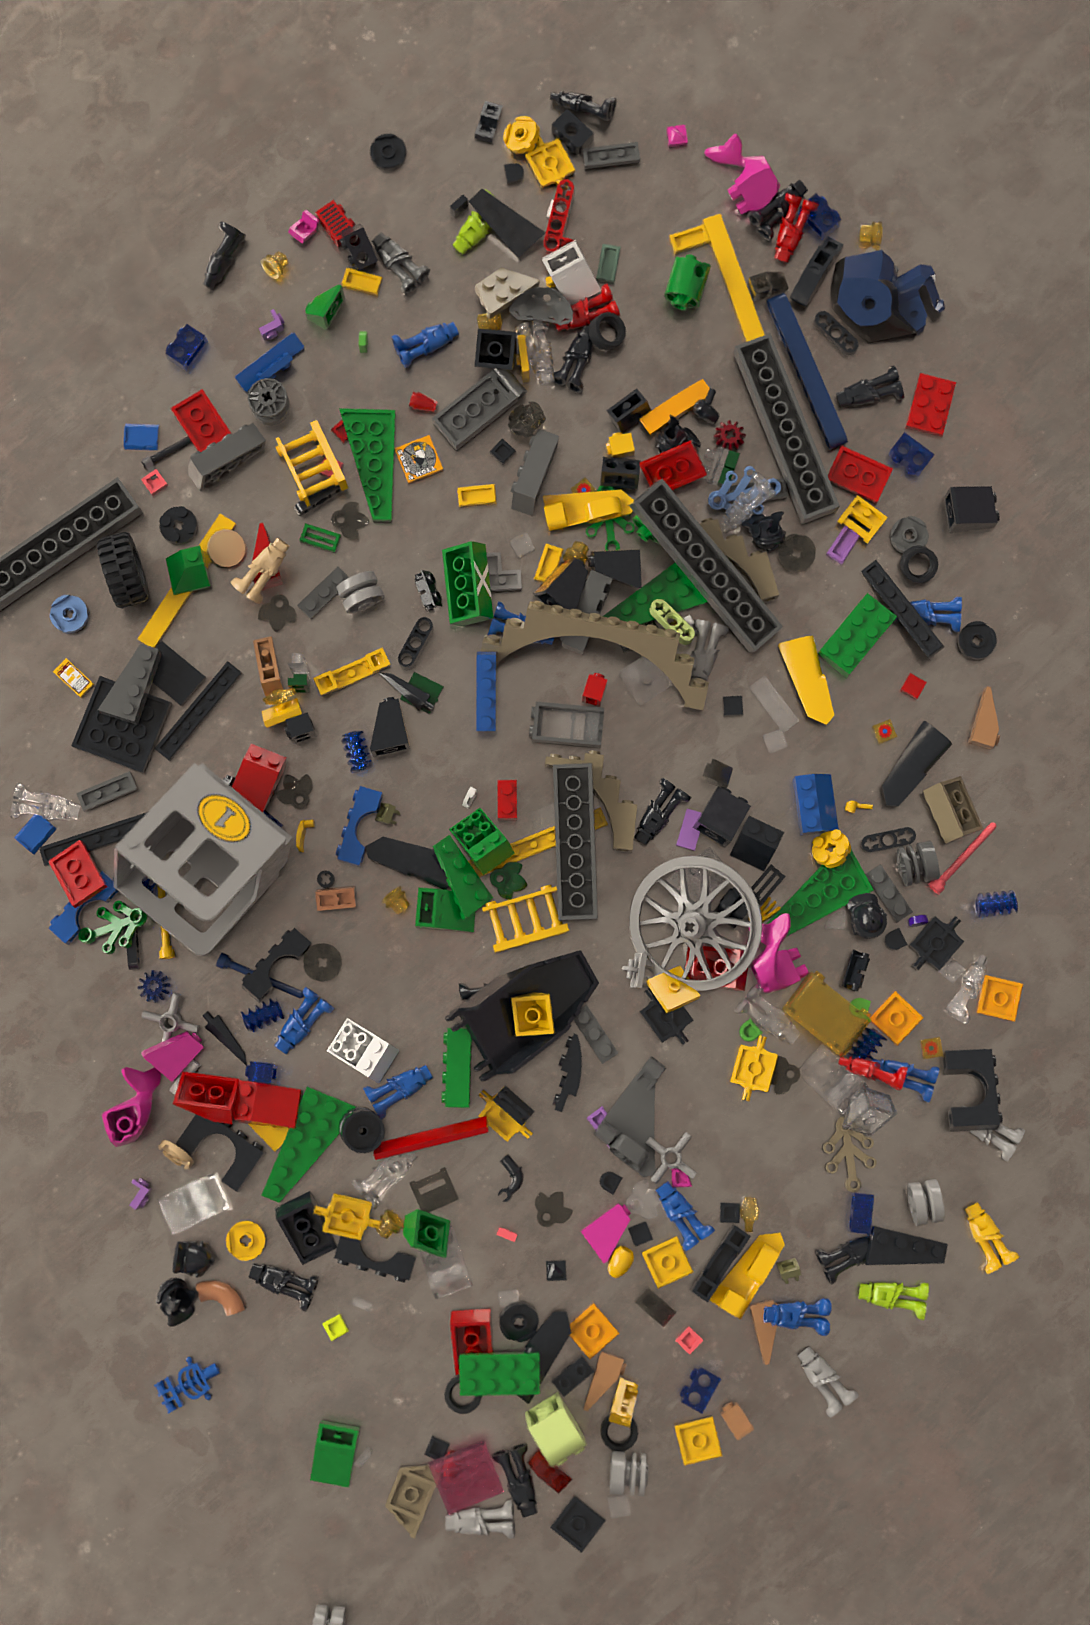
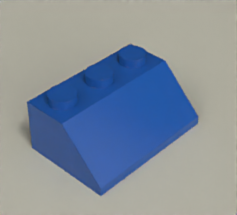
M831 774L795 776L793 778L800 835L819 834L835 829L839 830Z

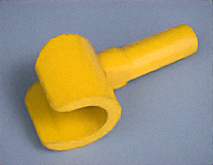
M849 801L846 803L845 811L855 813L856 808L873 809V805Z

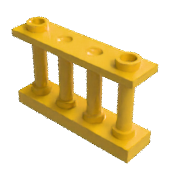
M317 420L310 423L313 430L309 434L283 445L280 438H276L278 446L275 448L280 457L284 456L299 488L296 491L300 501H305L307 507L310 506L308 496L334 484L335 486L339 485L342 491L349 488ZM312 440L314 442L318 440L319 445L316 449L291 460L289 459L286 452ZM319 455H325L326 460H324V463L298 475L296 474L294 466ZM325 470H332L333 475H331V478L305 490L303 489L301 481Z
M546 885L541 887V891L500 903L491 901L485 904L486 907L482 908L483 913H490L497 937L496 944L493 945L495 954L569 932L568 924H563L562 921L558 920V912L552 893L557 892L556 886ZM544 895L553 922L551 924L552 928L546 930L541 926L534 898ZM524 901L527 902L534 926L533 933L526 935L522 930L515 904ZM508 906L516 933L514 935L515 939L507 940L504 937L496 909Z

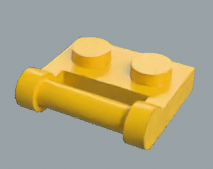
M857 495L837 522L849 527L864 538L863 541L868 544L888 517ZM851 515L852 517H854L860 523L869 528L870 532L868 533L867 531H865L855 522L850 520L848 516Z

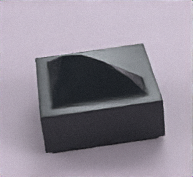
M566 1260L546 1261L547 1281L566 1280Z

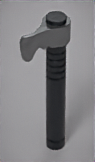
M187 436L161 450V452L150 457L147 456L142 459L141 463L151 473L155 470L153 463L192 442ZM156 475L151 477L152 480L157 478Z

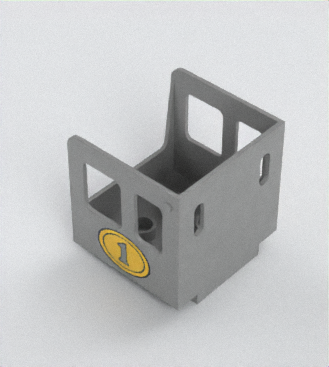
M194 763L114 847V888L194 954L205 956L214 949L278 878L280 869L287 863L293 837L204 764L201 763L198 766ZM168 852H174L168 860L162 861ZM187 861L191 869L182 878L178 874V870ZM148 876L168 894L164 898L156 897L142 885V880ZM202 878H207L218 887L209 897L204 896L194 888L196 883ZM232 900V904L204 933L196 930L174 910L175 906L181 903L200 920L210 921Z

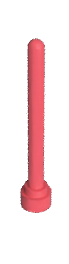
M991 822L938 880L930 881L928 886L935 893L941 894L945 889V882L996 829V824Z

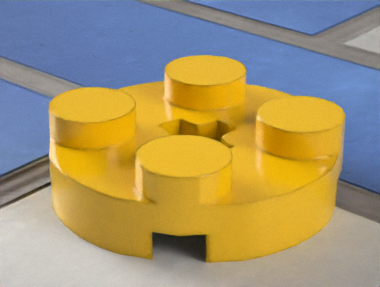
M520 116L515 119L516 122L506 127L503 136L504 143L516 154L533 151L540 133V127L530 117Z
M837 829L822 833L820 836L815 837L812 842V855L818 864L824 865L827 868L840 866L847 860L848 852L849 854L851 852V844L848 838ZM836 846L833 848V852L828 850L829 847Z
M252 1221L236 1223L226 1236L228 1251L242 1261L256 1258L263 1252L266 1244V1236L259 1224ZM244 1235H247L248 1238H251V1242L248 1243V1246H245L244 1243H241V1239L244 1238Z

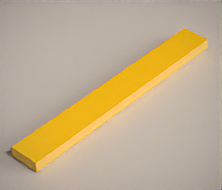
M721 213L703 219V224H705L712 249L746 342L764 336Z
M222 514L218 515L199 544L204 553L207 569L212 563L207 552V543L210 537L217 531L223 529L233 530L236 526L235 522ZM171 587L138 637V641L156 648L193 591L173 595Z
M601 807L595 809V830L608 826ZM555 826L511 843L510 845L515 854L485 875L492 873L495 869H502L508 862H519L556 847ZM469 860L468 862L479 877L484 876L472 860Z

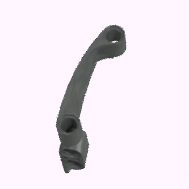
M653 1056L648 1059L594 1132L596 1137L610 1147V1151L642 1177L654 1175L656 1172L655 1150L647 1145L646 1142L650 1137L655 1140V1083L667 1069Z

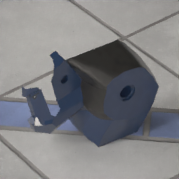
M883 250L844 257L835 263L831 283L832 308L845 324L869 342L913 333L918 335L923 333L927 313L918 291L922 285L927 287L933 306L938 312L945 310L944 299H940L935 285L936 274L930 265L920 264L898 277L894 262Z

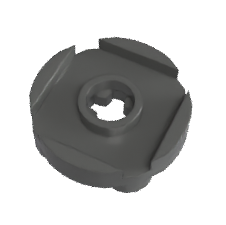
M914 516L901 518L896 521L891 529L890 542L897 551L903 554L910 547L916 545L926 546L929 539L927 526L921 519ZM912 531L914 539H906L905 532L909 533Z

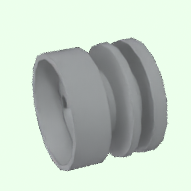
M612 1451L610 1494L623 1495L625 1486H629L631 1496H634L635 1487H638V1495L644 1496L648 1484L649 1469L646 1453H641L640 1462H636V1452H633L631 1461H627L625 1452Z

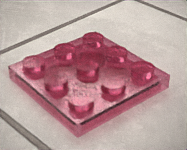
M484 1440L428 1462L448 1515L504 1493Z

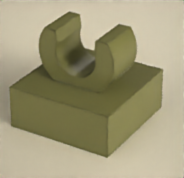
M381 803L375 821L383 824H396L397 822L392 820L393 814L400 815V812L395 810L396 806Z
M796 1258L777 1263L780 1276L786 1284H789L788 1279L795 1277L796 1281H799L801 1271Z

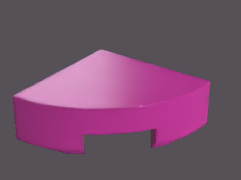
M671 1169L673 1188L692 1187L688 1175L680 1169Z

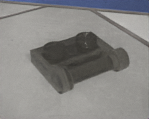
M446 1167L417 1182L415 1180L409 1182L422 1211L429 1213L459 1200ZM444 1178L446 1184L426 1193H420V1188Z

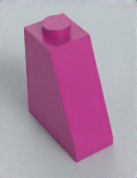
M185 1031L143 1050L141 1054L144 1059L173 1082L204 1047L201 1043L202 1039L193 1032L191 1035L188 1031Z
M619 1203L581 1230V1233L604 1264L608 1261L630 1222L628 1217L631 1214L625 1205L620 1206Z

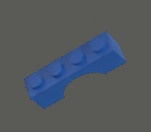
M477 652L476 731H496V652Z
M360 786L359 790H355L353 796L355 804L353 808L349 809L347 815L349 823L347 827L344 826L341 837L344 839L342 845H338L335 854L338 856V861L361 868L366 848L358 841L357 827L365 816L378 813L383 798L382 792Z
M103 871L100 874L108 886L77 908H74L68 902L63 908L65 911L60 916L57 915L51 920L49 929L65 944L69 945L78 936L81 930L79 916L85 905L95 900L109 903L119 892L114 888V881Z

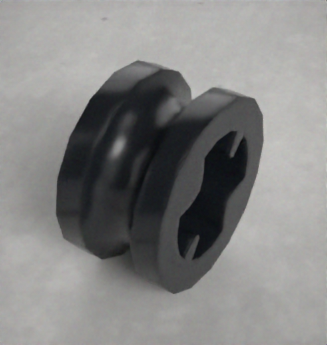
M324 870L318 874L317 882L323 888H330L335 882V877L330 871ZM324 874L325 876H327V874L331 876L329 878V880L331 881L329 884H327L326 882L325 884L321 883L323 881L322 876Z

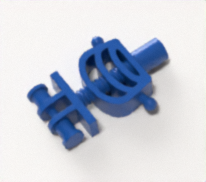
M187 1357L186 1362L188 1366L183 1367L178 1373V1386L175 1387L170 1376L165 1378L168 1389L165 1388L163 1380L156 1383L154 1387L156 1386L159 1392L157 1394L158 1397L163 1396L165 1401L161 1403L162 1405L165 1404L168 1410L167 1413L177 1409L172 1402L173 1399H175L179 1408L184 1406L179 1395L182 1392L190 1399H198L204 1395L206 1400H211V1395L207 1393L211 1389L208 1380L220 1374L217 1364L214 1363L202 1369L199 1362L192 1364V1358ZM191 1369H193L194 1377H191ZM184 1371H186L187 1381L185 1382L183 1381ZM192 1388V1390L197 1394H192L191 1392H189L188 1389ZM169 1391H171V1393H172V1395H173V1396L170 1397V1398H168V1396H167V1394H166V1393L169 1392Z

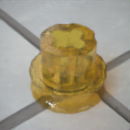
M873 221L871 225H861V242H870L871 246L875 244L880 246L883 233L882 222L876 223Z
M279 251L274 255L268 254L266 258L261 260L264 271L273 279H277L279 275H282L283 269L289 264L287 257Z
M487 313L478 314L477 323L479 329L501 330L502 321L500 313L491 319L487 318Z
M575 541L572 547L566 549L562 558L564 561L573 558L580 559L585 564L587 563L586 555L589 548L583 542Z
M401 886L394 888L381 901L386 904V908L391 907L396 914L404 911L410 904L404 897L406 892L401 891Z
M387 1209L384 1211V1214L380 1215V1226L376 1230L380 1236L388 1239L393 1233L398 1234L400 1229H403L404 1223L395 1212Z

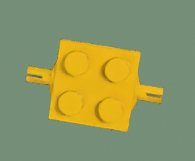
M539 134L536 142L537 147L525 154L542 189L551 184H559L561 180L575 173V168L559 138L552 142L544 143Z
M759 1035L757 1046L749 1047L740 1044L730 1082L745 1088L742 1100L750 1102L752 1090H761L769 1093L779 1055L764 1049L767 1037Z
M483 1089L482 1093L478 1096L487 1103L485 1109L478 1116H487L488 1125L507 1142L518 1132L529 1139V1135H532L533 1132L524 1126L525 1123L521 1126L493 1101L497 1094L492 1097Z
M333 1193L331 1203L327 1208L315 1206L314 1214L325 1216L323 1232L361 1240L367 1226L379 1229L381 1222L380 1220L369 1218L372 1207L371 1202Z

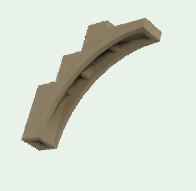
M707 518L702 520V523H700L701 527L733 566L746 577L763 602L778 599L779 592L767 552L756 551L748 557L742 535H730L724 540L718 519Z
M589 751V753H585L584 760H580L581 757L569 756V759L561 758L562 755L550 754V757L546 756L545 767L553 768V765L593 764L594 793L604 805L610 819L613 833V850L632 852L637 804H633L634 801L622 800V803H618L621 780H618L617 776L606 775L605 778H602L604 755H600L599 751Z

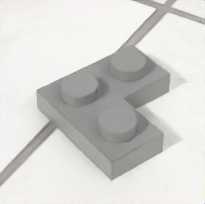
M501 552L487 553L491 592L522 590L521 570L502 571Z

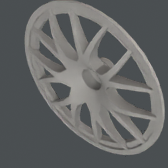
M683 856L656 867L642 881L631 905L630 931L638 954H647L654 964V968L650 970L656 976L665 973L682 981L696 991L716 989L730 983L749 967L760 945L762 916L753 890L733 868L723 862L704 856ZM685 868H703V888L700 900L696 903L689 896ZM680 869L681 892L661 877L671 871ZM708 870L727 879L710 894ZM656 881L661 883L675 897L679 904L678 911L673 912L647 896L648 891ZM729 883L742 896L741 900L722 912L711 911V902ZM644 900L664 916L640 921ZM745 902L750 922L727 917V915ZM662 922L670 923L675 928L672 936L645 944L640 925ZM688 923H694V931L692 929H687ZM719 924H737L750 927L747 945L719 935L715 927ZM686 942L690 948L689 959L683 976L679 977L665 970L678 945ZM671 943L662 965H659L647 948ZM704 943L711 944L719 952L729 971L715 978L712 977L702 948ZM723 945L745 950L733 967ZM696 956L707 977L706 980L686 979Z

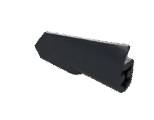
M926 721L922 722L882 785L886 806H899L952 745L945 735Z
M381 837L365 846L368 858L380 865L406 876L415 877L443 890H448L450 887L446 881L445 871L442 870L434 849L387 837Z
M554 1311L528 1341L525 1349L522 1351L540 1352V1385L571 1334L567 1312ZM517 1395L527 1404L534 1397V1395Z

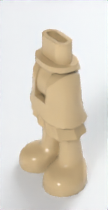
M277 537L273 543H270L252 561V564L248 565L250 570L242 579L234 578L231 581L233 587L244 594L254 578L261 572L260 578L246 593L250 600L260 604L263 600L262 589L270 577L275 576V573L278 572L284 557L287 555L285 552L290 546Z

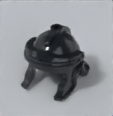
M670 415L669 426L662 431L658 430L655 436L660 453L690 440L695 447H701L697 436L689 428H682L679 425V421L673 415Z
M782 511L775 512L771 516L766 517L762 513L754 514L741 522L742 526L749 528L748 531L751 533L756 545L767 552L779 547V544L783 543L786 537V531L779 524L784 514Z
M859 894L848 901L847 906L851 912V927L854 935L871 939L880 936L887 926V914L878 904V898L875 894Z
M178 1241L173 1259V1273H185L191 1277L195 1274L196 1278L203 1276L215 1262L208 1244L203 1241L200 1244L197 1241Z
M174 1277L164 1281L159 1287L160 1290L157 1294L156 1303L161 1305L160 1309L167 1316V1325L174 1327L188 1320L193 1315L194 1307L192 1304L198 1298V1291L189 1290L186 1282L181 1278Z

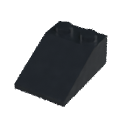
M310 1191L275 1208L276 1220L302 1265L337 1248L332 1234L323 1232L324 1217L314 1214L315 1206H318Z

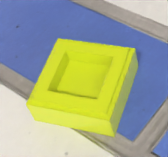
M341 1314L322 1323L331 1341L349 1332Z

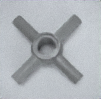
M173 993L169 1011L163 1015L145 1010L142 1012V1018L159 1022L160 1028L164 1031L162 1042L170 1039L172 1032L178 1028L198 1033L199 1030L198 1025L182 1021L180 1014L177 1013L180 994ZM167 1018H171L173 1020V1026L168 1024Z
M685 1133L674 1148L669 1147L666 1149L651 1137L647 1140L646 1144L661 1155L662 1162L661 1166L652 1176V1181L657 1184L668 1168L673 1169L676 1167L691 1179L695 1177L697 1173L682 1162V1155L680 1153L692 1136ZM670 1152L675 1153L677 1156V1160L673 1164H669L666 1161V1155Z

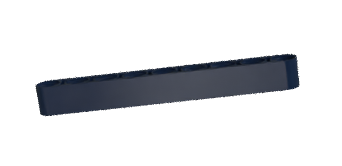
M781 293L766 299L769 312L828 449L831 450L848 443L844 428L786 294Z

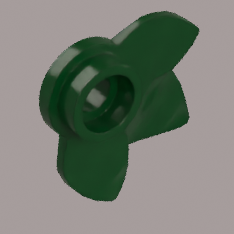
M508 862L502 869H495L490 874V882L493 886L497 887L498 894L502 898L511 900L513 891H521L527 887L526 880L519 875L522 864ZM498 875L503 876V880L501 882L497 881Z

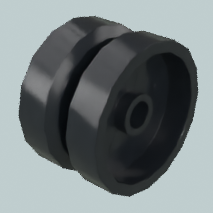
M735 887L727 891L714 912H722L742 899V896ZM753 891L758 901L761 898V896H759L755 891ZM745 902L733 910L729 917L742 920L748 913ZM728 924L733 929L737 926V924Z
M366 1107L349 1109L339 1122L341 1139L349 1149L357 1153L374 1151L384 1139L385 1128L383 1121L374 1111Z

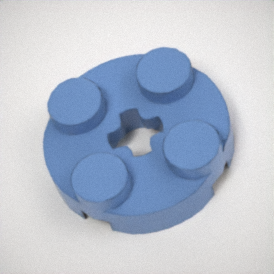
M63 595L52 603L50 620L58 630L66 634L78 632L89 620L88 608L79 597ZM66 610L74 611L72 618L64 617Z

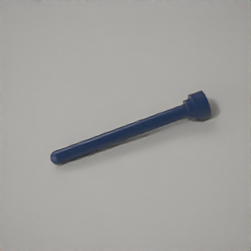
M221 952L216 963L218 968H230L244 975L249 972L252 974L255 971L232 961V958H229V955ZM269 977L272 987L297 998L304 997L303 991Z

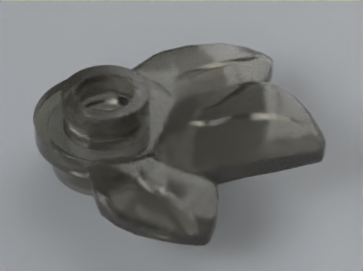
M358 502L346 503L341 510L335 511L331 517L333 526L340 529L342 535L349 539H358V529L365 527L369 523V519L364 514L358 512ZM339 517L344 518L342 523H339L337 520Z
M277 594L271 598L269 603L262 605L258 613V619L269 620L272 629L278 632L285 626L286 621L290 623L295 622L296 611L289 605L286 596ZM278 601L283 602L281 607L276 606Z
M286 774L283 780L284 789L276 792L277 798L284 804H292L294 808H305L309 803L308 795L313 789L310 776L305 774L298 780L294 776ZM299 796L303 797V802L301 803L296 801Z
M778 1056L771 1085H775V1094H785L790 1090L791 1085L800 1079V1070L797 1066L789 1064L786 1058ZM788 1071L794 1072L793 1078L787 1076Z
M540 1192L536 1197L537 1221L541 1226L550 1227L554 1223H564L571 1217L573 1210L563 1207V1192H555L549 1197ZM545 1213H548L550 1215V1219L548 1221H545L543 1219V1215Z

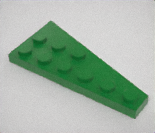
M339 408L372 520L392 522L396 410Z
M674 563L602 617H616L621 621H635L640 625H644L656 620L650 614V607L656 599L664 600L677 613L708 602L680 567Z
M852 849L850 854L848 852L846 856L847 860L840 866L827 868L821 865L766 924L771 923L782 914H789L791 921L790 930L787 934L789 936L846 906L852 897L874 891Z
M307 1086L299 1104L296 1128H289L261 1196L280 1203L339 1135V1122L342 1116L349 1109L357 1106Z

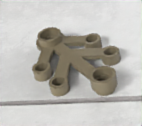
M843 1116L836 1121L837 1131L829 1142L823 1145V1151L827 1154H832L835 1151V1145L843 1136L844 1145L832 1161L826 1164V1171L828 1173L837 1172L838 1165L846 1156L849 1178L845 1182V1187L850 1192H858L861 1189L862 1183L856 1176L854 1155L870 1169L876 1166L877 1161L874 1157H869L853 1145L851 1136L860 1141L865 1149L872 1148L874 1141L855 1129V1122L852 1118ZM844 1122H847L849 1124V1128L847 1130H844L842 1128V1124ZM866 1139H869L871 1141V1145L869 1147H866L864 1144V1141ZM828 1144L832 1145V1151L830 1152L826 1151V1145ZM868 1159L874 1161L872 1166L867 1165ZM830 1164L835 1165L834 1171L828 1169ZM852 1181L857 1182L856 1188L850 1186Z

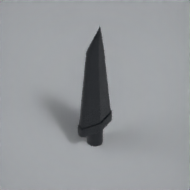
M379 673L417 710L420 711L424 707L431 712L435 706L428 701L431 697L428 693L423 692L392 673Z
M209 1011L203 1014V1018L208 1022L205 1026L206 1030L213 1034L247 1066L244 1051L220 1015L218 1014L214 1018Z

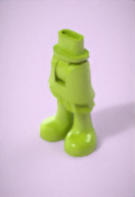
M472 211L471 216H468L467 221L456 236L457 240L452 245L463 255L488 234L490 226L486 221L481 223L482 217L478 212Z
M897 1282L860 1283L858 1299L867 1300V1303H870L871 1300L872 1304L886 1309L890 1308L891 1310L893 1307L909 1309L915 1312L918 1319L924 1320L926 1314L925 1301H912L898 1297L903 1295L927 1301L929 1283H921L919 1287H903V1283L897 1284Z

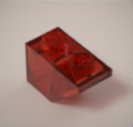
M541 1449L527 1462L534 1473L558 1494L573 1480L557 1464L552 1467Z

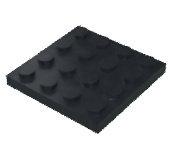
M99 676L71 746L144 773L172 703L148 694L138 725L101 714L98 709L116 681Z

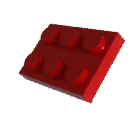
M920 373L906 428L942 437L956 382Z
M203 389L170 408L197 451H204L208 445L213 442H220L224 436L231 433Z
M691 440L644 460L639 465L650 487L656 481L663 479L670 489L674 490L707 475V471Z
M841 445L828 473L830 483L877 504L893 468Z
M81 840L48 861L74 908H77L108 887Z

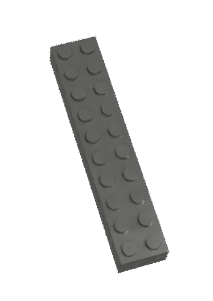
M771 333L735 346L734 356L782 476L785 478L786 486L801 523L805 524L837 512L840 505Z
M118 477L0 557V610L94 547L100 538L110 536L143 513Z
M663 479L656 481L629 505L749 652L756 651L783 627Z

